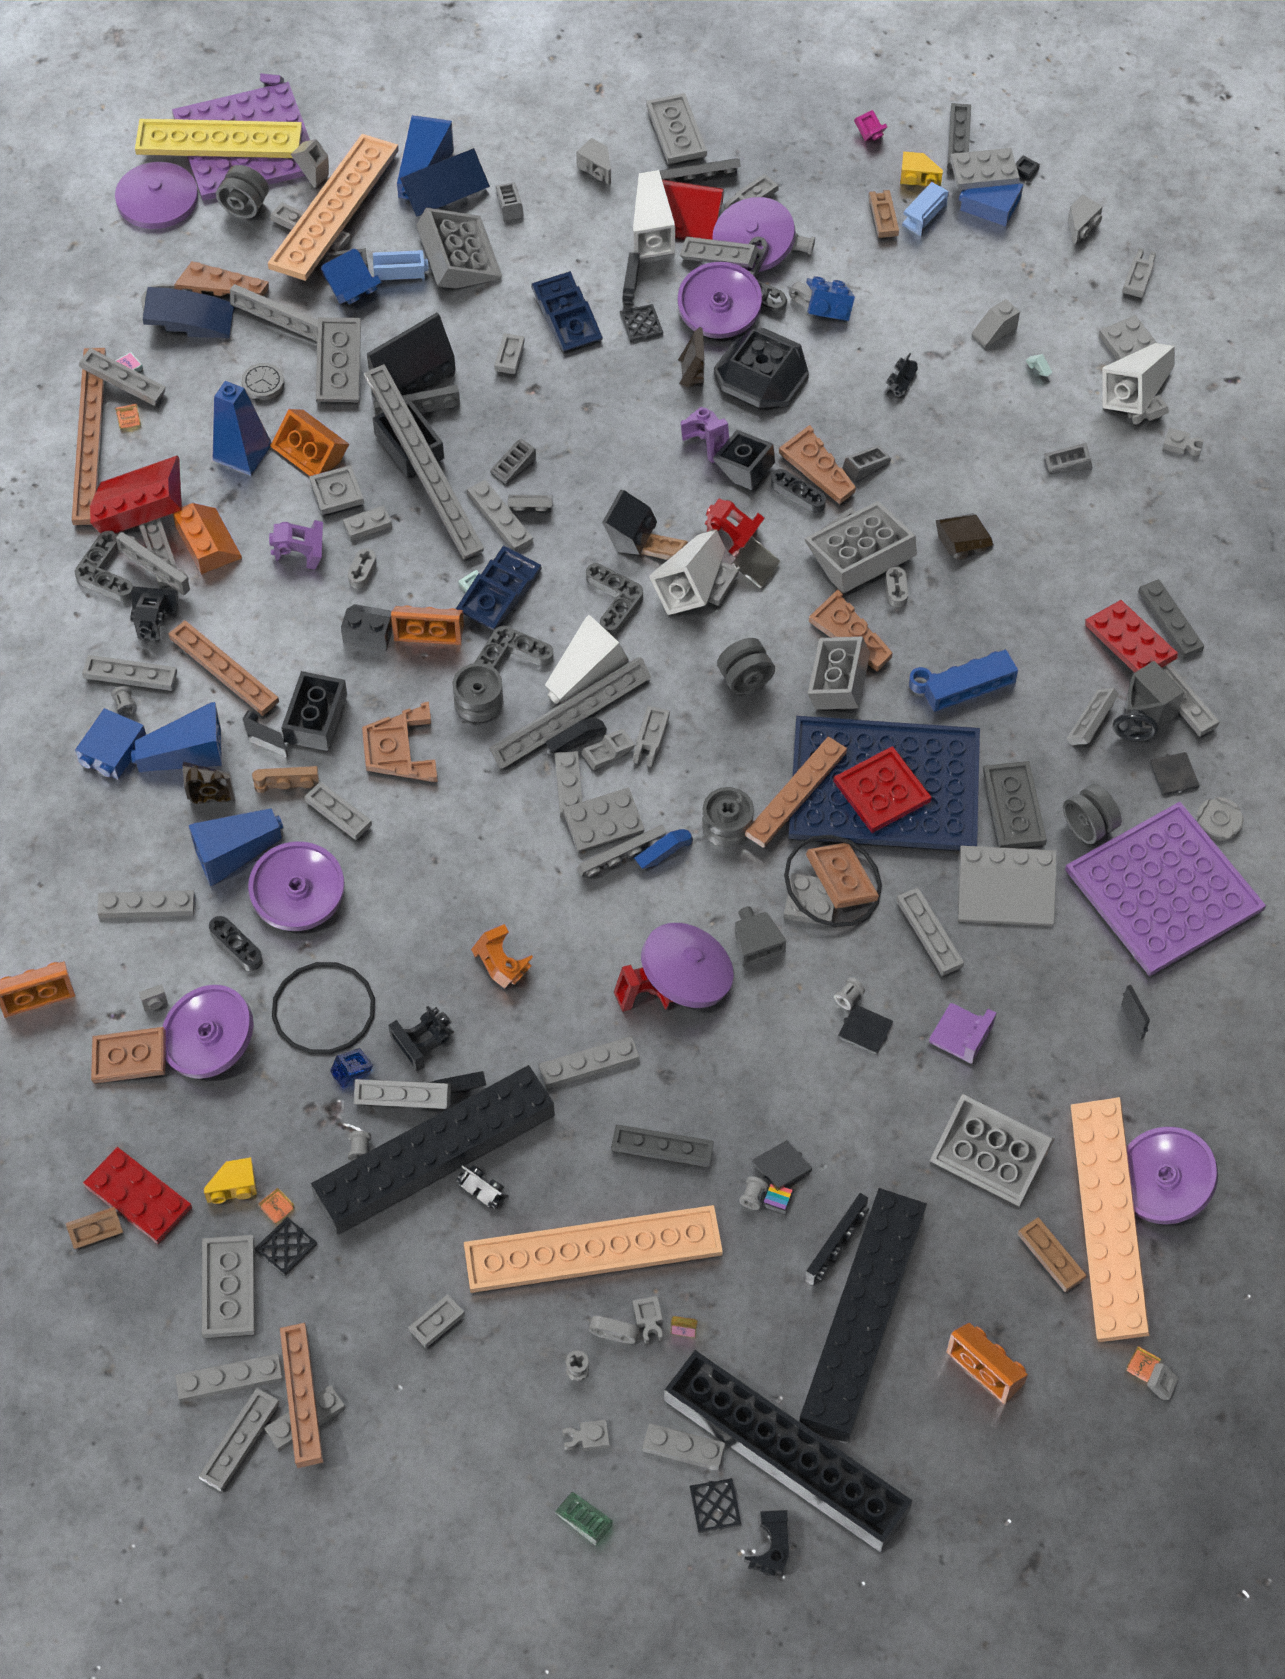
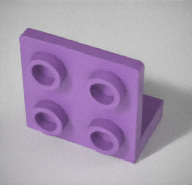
M950 1003L930 1036L929 1043L972 1064L994 1026L997 1013L987 1009L984 1016H977Z

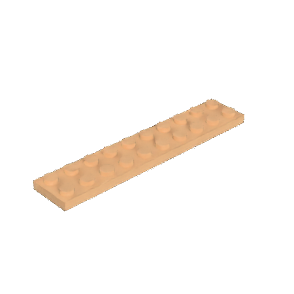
M361 134L269 260L268 269L306 281L399 151L398 144Z
M1118 1097L1072 1104L1071 1113L1098 1342L1150 1336L1121 1099Z
M714 1205L464 1242L470 1293L716 1257L723 1254Z

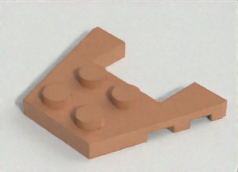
M429 702L421 703L420 707L413 710L410 708L402 711V714L393 718L386 717L362 727L366 771L438 782L435 759L411 762L407 727L431 724Z

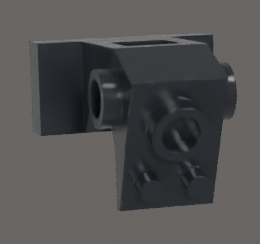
M133 586L131 590L132 610L130 620L134 622L137 638L140 640L160 641V625L164 624L165 613L177 614L179 610L178 590Z
M427 1006V1012L420 1017L421 1022L413 1028L403 1029L397 1020L388 1025L391 1038L416 1072L425 1067L423 1054L438 1045L446 1044L451 1038L450 1035L454 1033L449 1025L452 1021L443 1011L439 1013L440 1010L437 1007L433 1009ZM428 1031L431 1037L420 1043L417 1037Z
M787 1510L760 1511L758 1515V1528H762L769 1535L771 1541L770 1549L764 1555L745 1556L743 1560L749 1564L748 1569L754 1571L755 1566L760 1567L759 1572L770 1577H775V1574H782L789 1557ZM771 1554H777L779 1561H773Z

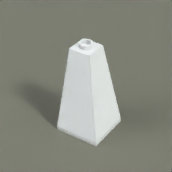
M659 170L639 173L633 224L634 253H640V259L675 253V224Z
M1154 343L1102 368L1103 408L1143 414L1175 366V346Z
M717 530L697 535L649 576L667 615L706 605L725 552L724 544Z
M590 615L583 621L545 684L549 691L548 697L556 705L559 702L562 704L610 675L629 660L620 643Z

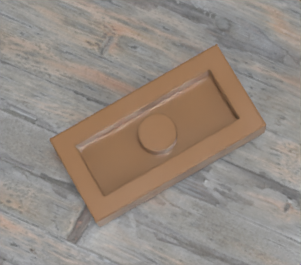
M115 1207L66 1223L74 1249L123 1233Z

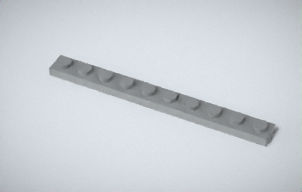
M385 364L366 371L364 376L463 560L483 552L484 547Z

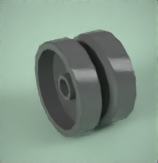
M234 165L228 170L224 180L217 188L216 198L220 205L232 215L240 218H252L256 215L261 203H263L268 195L269 186L265 178L256 170L244 165Z
M745 638L733 643L717 659V667L726 678L728 686L733 693L739 695L758 690L775 673L774 663L766 654L762 643L756 638Z
M473 663L462 667L455 674L452 681L454 707L461 717L472 722H486L501 712L504 704L502 677L496 669L487 664Z
M1098 784L1089 785L1081 790L1080 794H1075L1063 803V813L1068 825L1077 837L1087 844L1092 845L1103 838L1105 833L1109 834L1121 826V813L1116 802Z
M723 787L712 791L705 798L702 807V828L706 838L716 846L725 848L737 847L748 839L745 836V831L753 823L754 817L753 801L748 794L737 788Z

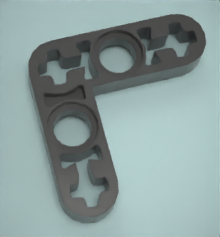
M759 236L754 237L749 242L751 245L759 246L761 243L763 249H759L756 255L759 259L755 258L754 269L749 271L755 278L769 250L766 240ZM758 281L759 286L764 289L762 305L775 311L783 310L787 306V297L784 292ZM769 294L775 299L780 296L782 302H777L775 305L774 301L768 298Z
M104 531L97 537L77 565L75 577L77 582L84 587L115 600L127 602L132 599L131 590L133 584L125 578L103 570L118 549L116 533ZM95 555L103 556L100 561L95 562L91 560ZM103 579L110 580V583L106 586L99 585V582Z
M599 563L590 564L586 568L587 582L616 598L600 619V625L614 636L621 630L642 602L643 587L639 583ZM611 581H618L620 586L613 588L609 586V583ZM619 606H625L628 610L624 613H619L615 609Z
M500 626L494 630L474 663H486L497 670L509 652L535 664L547 666L553 661L554 652L552 646L548 643L510 627ZM500 637L503 638V640L501 641V646L499 645ZM522 642L528 643L530 645L527 649L524 650L519 649L517 647L518 644ZM497 651L499 655L495 658H490L487 656V653ZM547 652V655L544 654L543 657L540 656V654Z

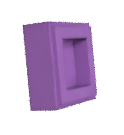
M260 73V81L265 85L284 83V78L280 75Z

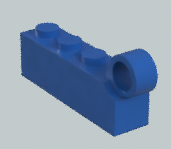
M1005 649L1000 652H992L980 659H972L961 666L950 667L947 671L938 674H932L924 667L915 668L910 673L909 687L915 693H925L931 708L936 712L1016 683L1018 669ZM924 678L927 682L918 683L914 679Z

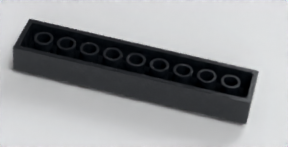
M527 1065L312 1182L313 1196L334 1231L339 1235L461 1168L462 1165L470 1163L555 1116L554 1102L530 1065Z
M878 1188L799 1419L800 1423L817 1434L846 1444L849 1443L927 1206L925 1202Z
M694 1350L664 1390L665 1402L880 1553L911 1509L913 1500L696 1350Z

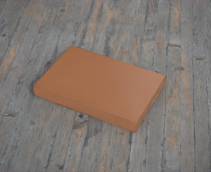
M841 843L808 849L806 856L836 909L877 901L879 895L851 845Z
M157 1027L92 1036L91 1081L96 1084L164 1075L166 1058L165 1028Z

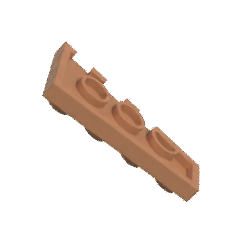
M191 261L174 284V289H192V292L200 294L202 291L214 292V295L222 296L230 293L231 287L235 284L264 296L269 289V282Z
M811 425L807 426L779 448V454L837 503L841 504L855 493V485L844 470L838 467L835 458L831 453L827 452L822 440L816 437Z
M839 590L835 591L809 616V622L830 638L863 636L870 651L868 665L878 672L892 658V651L876 633H873L868 628L867 622L856 614L855 608L842 597L843 594Z

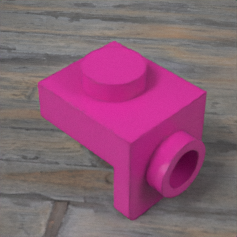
M873 110L854 119L865 142L870 139L875 141L884 135L883 132L888 127L886 123L880 124Z

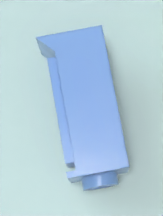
M931 182L904 211L903 214L907 218L902 223V226L921 236L922 228L944 206H947L949 191Z
M423 250L373 253L374 276L378 275L380 280L416 278L425 280L424 272L428 271V259H424Z

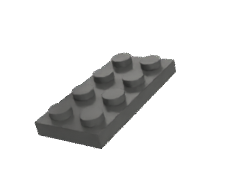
M1030 762L985 765L983 767V774L999 848L1046 845L1047 838Z

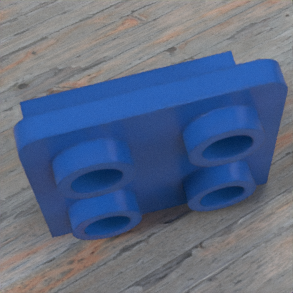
M352 249L323 264L321 267L339 304L346 301L348 304H351L360 299L359 294L365 292L368 295L377 290L376 285L381 283L378 275L371 276L357 249Z
M814 276L813 279L807 278L806 283L812 290L807 312L812 315L849 321L855 296L850 291V288L845 285V282L840 280L829 282L818 276Z

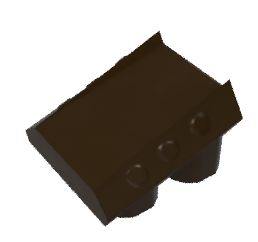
M699 327L693 333L678 359L681 361L682 379L679 384L687 388L697 383H704L705 358L702 327Z
M974 513L935 520L939 539L948 553L956 559L962 560L967 558L972 550L983 552L988 547L994 546L990 534Z
M183 761L184 788L188 800L194 804H204L208 800H215L220 803L235 801L231 773Z

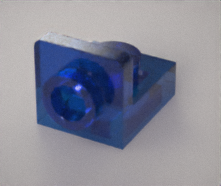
M357 1048L337 1055L330 1072L333 1078L344 1088L348 1086L351 1078L371 1072L373 1064L362 1049Z

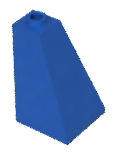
M412 115L397 180L398 198L408 199L400 180L401 177L450 158L454 151L451 120Z
M224 381L214 396L213 461L251 476L269 450L272 442L245 388Z
M210 702L135 740V750H131L132 763L137 765L138 772L183 769V761L204 767L222 766L221 725L216 703Z
M272 808L188 825L195 852L210 886L217 884L281 840L280 830L284 828L280 816H275Z

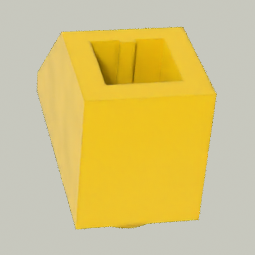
M903 151L900 184L928 186L933 182L941 186L943 170L924 153Z
M251 1157L226 1161L204 1187L207 1203L220 1204L229 1199L237 1198L244 1200L257 1195L254 1166Z

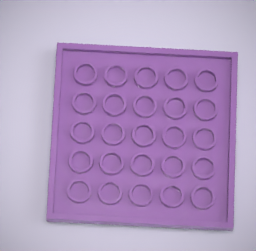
M289 82L172 109L174 119L302 122L300 145L305 141H310ZM187 156L202 201L216 198L217 188L224 180L228 170L234 165H244L256 170L265 178L268 185L305 176L293 158Z
M1181 802L1172 805L1070 862L1065 867L1069 876L1149 976L1264 911L1266 907L1264 902Z

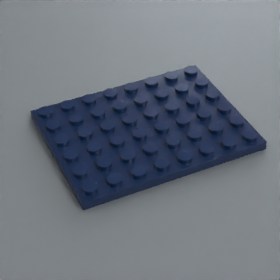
M796 716L792 777L827 737L846 747L847 753L791 816L789 839L807 840L812 836L835 835L859 844L960 850L961 846H977L980 728ZM893 746L929 793L931 802L871 833L833 782L834 777ZM833 839L815 840V841L840 842V841H836V840H833Z

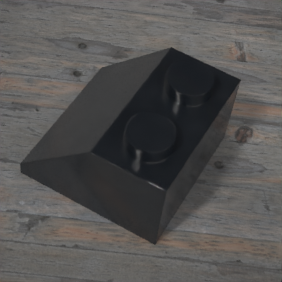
M736 430L713 459L733 483L753 490L775 464L774 444Z
M620 490L602 523L617 552L640 555L653 529L656 527L657 520L650 506L627 491Z
M357 604L347 608L341 625L343 643L387 651L393 631L391 610Z

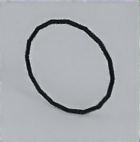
M835 835L812 836L797 844L787 858L784 878L788 894L798 909L815 922L832 927L854 926L868 918L879 904L882 883L878 867L867 851L853 841ZM833 839L851 845L865 856L874 869L878 885L877 893L879 895L877 901L873 903L865 915L854 921L834 923L817 918L802 907L792 892L788 876L791 860L801 847L814 840Z
M315 962L296 969L281 982L273 997L272 1019L278 1034L292 1047L309 1054H332L351 1047L366 1034L374 1018L375 997L369 982L355 969L338 962ZM317 966L338 967L353 973L365 984L371 999L370 1016L363 1030L350 1042L332 1049H309L294 1043L281 1030L276 1017L277 999L285 984L298 973Z

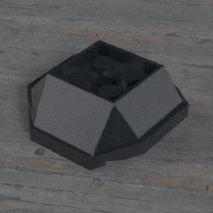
M766 328L752 329L744 336L736 338L714 367V375L722 391L759 408L788 407L809 378V371L801 344Z

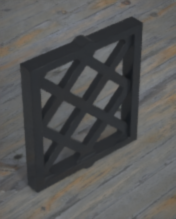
M653 304L620 311V316L630 342L663 335V330ZM649 309L646 314L641 312L643 310ZM634 313L632 317L626 314ZM638 314L644 316L641 321L635 318ZM647 318L653 320L650 325L644 322ZM633 321L639 323L636 328L630 326ZM642 325L648 327L645 332L639 329ZM651 329L657 331L653 333H648ZM637 332L640 333V334H643V335L635 336V337H634V335H635Z
M286 1217L255 1247V1250L270 1265H273L285 1276L317 1245V1242L303 1228H300L289 1217ZM288 1225H292L297 1229V1232H288ZM284 1227V1233H277ZM288 1236H297V1244H288ZM300 1236H305L309 1243H300ZM275 1237H284V1244L275 1245ZM272 1238V1245H265ZM300 1247H307V1248L300 1254ZM284 1248V1256H275V1249ZM288 1248H297V1255L288 1256ZM263 1249H272V1257H268L263 1252ZM295 1259V1260L288 1266V1260ZM275 1260H284V1268L279 1267Z
M732 1478L689 1486L698 1533L715 1530L721 1531L722 1529L742 1525ZM721 1484L727 1485L723 1492L716 1489L715 1486ZM698 1488H709L705 1495L696 1491ZM730 1488L733 1499L725 1495ZM712 1491L720 1495L715 1503L707 1498ZM695 1495L701 1498L698 1505L696 1504ZM723 1498L731 1503L726 1510L718 1505ZM705 1501L713 1506L708 1513L700 1509ZM733 1506L735 1508L736 1517L729 1513ZM715 1509L724 1513L719 1521L711 1516ZM698 1512L705 1516L701 1524ZM726 1516L734 1520L733 1523L722 1524ZM708 1519L716 1524L713 1527H704Z

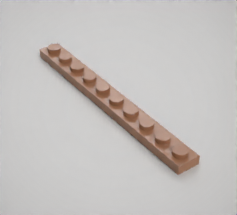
M84 348L83 356L90 348ZM92 348L106 356L105 348ZM82 369L72 505L73 525H91L90 504L98 486L104 380Z

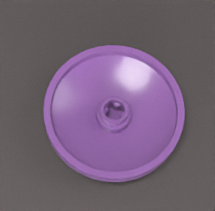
M151 162L131 169L120 179L115 190V200L119 213L129 223L147 229H161L180 223L193 212L198 201V191L193 176L186 169L168 162Z
M764 197L747 198L731 205L718 218L713 230V240L749 244L754 237H763L769 246V250L759 272L768 270L784 260L791 251L796 237L794 221L788 209L778 201ZM761 243L759 244V246L756 245L759 249H763ZM754 262L752 268H749V267H744V268H745L746 270H748V271L753 270L754 267H755V262Z
M711 262L701 265L684 278L678 290V310L681 318L693 331L702 327L703 336L728 338L738 335L753 325L761 311L762 293L758 281L748 270L733 263Z
M297 841L284 843L267 851L254 865L250 874L248 889L255 911L266 923L282 930L302 931L324 923L336 912L343 899L345 882L341 866L329 851L313 843Z
M667 923L654 929L643 944L641 962L644 972L651 984L671 1001L692 1008L710 1007L721 1001L731 988L734 972L730 957L723 946L704 930L685 923Z
M222 985L202 986L184 995L171 1008L162 1026L166 1030L165 1059L176 1071L191 1078H208L229 1069L244 1054L253 1034V1014L247 1001L235 990Z
M1159 1127L1142 1133L1127 1145L1135 1215L1152 1223L1175 1224L1194 1217L1208 1205L1217 1187L1218 1168L1211 1149L1198 1135L1178 1127Z

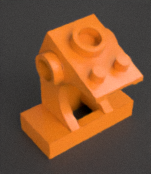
M505 924L484 932L471 949L475 958L481 957L491 978L504 989L510 982L515 985L532 966L529 961L533 958L532 955L522 960L507 957L502 948L503 941L509 933Z

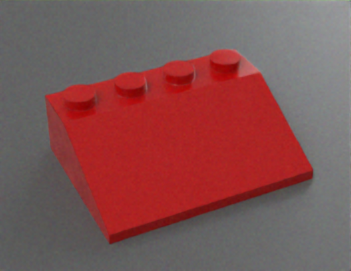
M178 455L100 482L90 504L91 525L100 534L104 531L118 533L182 511L180 459Z

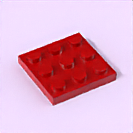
M893 746L836 775L833 781L871 833L931 802L929 793Z

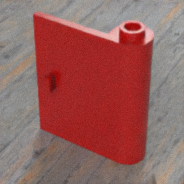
M662 180L675 224V238L685 240L686 237L713 240V230L718 220L719 210L723 204L724 189Z

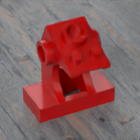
M719 498L714 505L711 504L707 509L705 525L707 526V532H710L712 529L717 531L722 529L730 535L733 545L728 552L735 557L765 518L757 513L751 519L740 511L733 502ZM731 517L734 520H736L739 524L736 527L726 518Z
M631 964L622 967L614 989V994L622 1012L632 1009L636 996L641 992L657 995L665 1010L670 1002L673 1003V1001L662 995L652 986L643 967L634 970Z

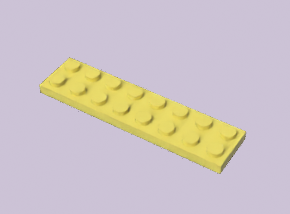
M139 119L135 152L136 155L293 158L291 153L301 143L302 122Z

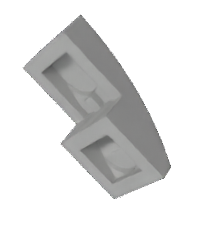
M620 729L604 735L602 742L583 748L582 755L594 771L624 756L635 748V744L625 730Z

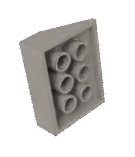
M432 208L424 210L416 226L437 286L456 289L502 278L481 216Z
M879 501L805 538L806 544L830 581L843 593L886 572L889 568L917 556L916 535Z
M961 846L958 858V922L1053 926L1056 850Z
M962 1094L932 1154L930 1162L1020 1207L1055 1138L967 1094Z

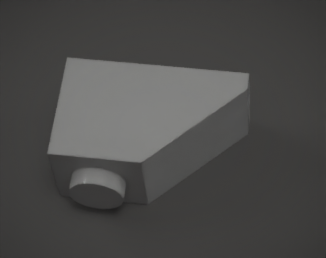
M1007 299L1003 300L989 309L973 330L972 336L985 348L1017 329L1020 311Z

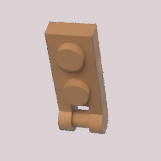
M883 190L882 193L869 192L868 198L878 238L899 236V227L890 190Z
M317 766L257 769L252 773L254 787L258 793H264L268 789L311 788L319 783Z

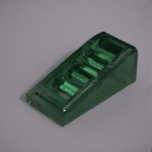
M571 1492L555 1511V1514L595 1546L613 1526V1521L574 1492ZM574 1501L577 1504L570 1514H567L565 1511ZM581 1508L585 1510L577 1520L573 1518ZM590 1514V1515L592 1516V1518H591L590 1521L584 1526V1525L582 1524V1522H583V1521L587 1518V1516ZM596 1521L600 1522L594 1531L590 1530Z

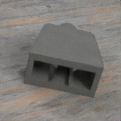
M750 906L739 910L738 914L741 920L735 922L734 932L743 966L785 952L786 939L768 913L762 912L755 915Z

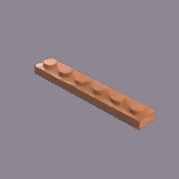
M186 620L168 633L169 638L262 716L279 703L278 696Z
M827 737L747 828L745 836L765 848L847 753V748L832 738Z
M305 1323L280 1328L295 1464L297 1468L324 1463L307 1326Z

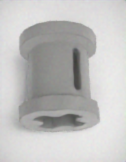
M796 233L791 251L798 250L812 255L815 237H802Z
M127 686L118 687L111 693L112 699L116 701L118 706L117 713L124 717L130 716L137 711V705L131 698V688Z
M848 978L844 988L834 994V999L842 1008L850 1010L855 999L859 995L864 994L865 988L858 980Z
M353 1131L349 1134L351 1151L348 1153V1159L350 1161L368 1152V1144L371 1140L369 1132Z
M748 1177L746 1180L747 1187L744 1195L740 1197L739 1203L749 1209L758 1210L761 1205L762 1194L767 1190L768 1184L760 1178Z
M580 1350L570 1352L565 1359L566 1374L571 1380L582 1381L588 1376L589 1359Z

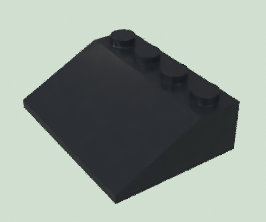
M437 312L367 353L368 369L371 370L385 364L401 396L418 393L456 370L455 356L441 317ZM371 389V394H372V396L376 399V397H375V395H374V393H373V391H372V389Z

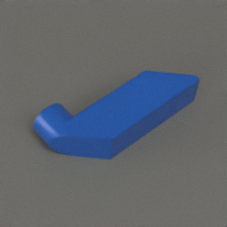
M686 829L671 831L634 859L642 869L656 866L681 847L691 845L693 837Z

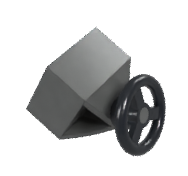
M1152 661L1133 674L1125 701L1127 714L1120 715L1113 721V731L1123 739L1129 741L1152 739L1157 735L1159 728L1178 715L1184 691L1155 661ZM1127 721L1128 728L1121 730L1119 725ZM1141 731H1142V732H1148V733H1146V734H1141V735H1135V734H1133L1134 732H1141Z

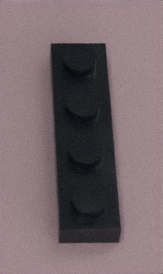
M862 1193L858 1194L806 1270V1282L814 1286L818 1279L823 1280L829 1270L827 1265L831 1259L835 1261L839 1257L843 1249L841 1245L844 1240L849 1241L856 1230L854 1226L857 1221H863L869 1211L867 1196Z

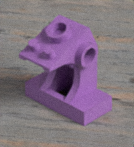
M700 407L687 419L681 421L682 440L685 441L696 436L706 439L708 460L714 463L713 457L729 439L728 422L724 418L719 420L713 411Z
M314 520L311 528L289 522L274 524L273 533H269V545L274 547V549H271V555H275V559L278 561L281 555L290 554L291 551L300 552L307 559L306 568L315 570L322 558L323 522ZM292 536L302 538L304 541L292 539Z

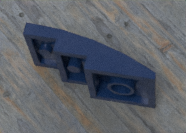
M474 148L400 178L416 217L421 216L426 208L438 209L490 187Z
M571 271L531 284L540 309L563 352L603 339L588 301H585L580 287L576 285Z
M147 287L142 320L144 325H165L166 331L187 332L188 337L230 338L234 306L229 301L192 291Z
M503 545L494 560L491 559L481 574L478 573L456 609L463 610V615L495 630L528 590L542 569L541 564Z

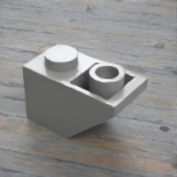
M591 138L576 152L577 167L609 185L611 183V166L608 147Z
M317 139L303 142L291 153V156L314 188L329 175L328 155Z
M1083 194L1070 206L1068 217L1072 242L1075 244L1082 238L1085 239L1094 226L1097 227L1102 220L1103 206Z

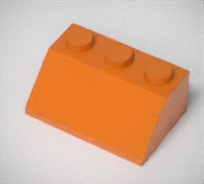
M288 409L270 447L306 474L313 476L331 471L341 462L349 443L305 410Z
M191 503L183 506L182 511L173 513L175 526L201 575L242 559V555L216 508Z
M406 605L395 606L391 611L394 641L461 645L464 628L463 610L454 608H421Z
M65 961L53 962L43 968L30 969L23 974L0 979V1008L4 1018L75 997Z
M967 1323L951 1333L946 1353L1005 1405L1025 1384L1028 1376L1025 1368L1019 1362H1013L1000 1345L993 1344L987 1339L986 1333L981 1328L974 1327L971 1323Z

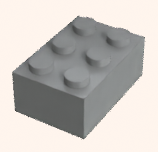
M863 636L819 638L808 689V696L815 709L859 708L870 655Z

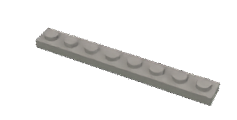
M637 657L491 746L489 749L498 767L503 769L560 732L652 678L643 659Z

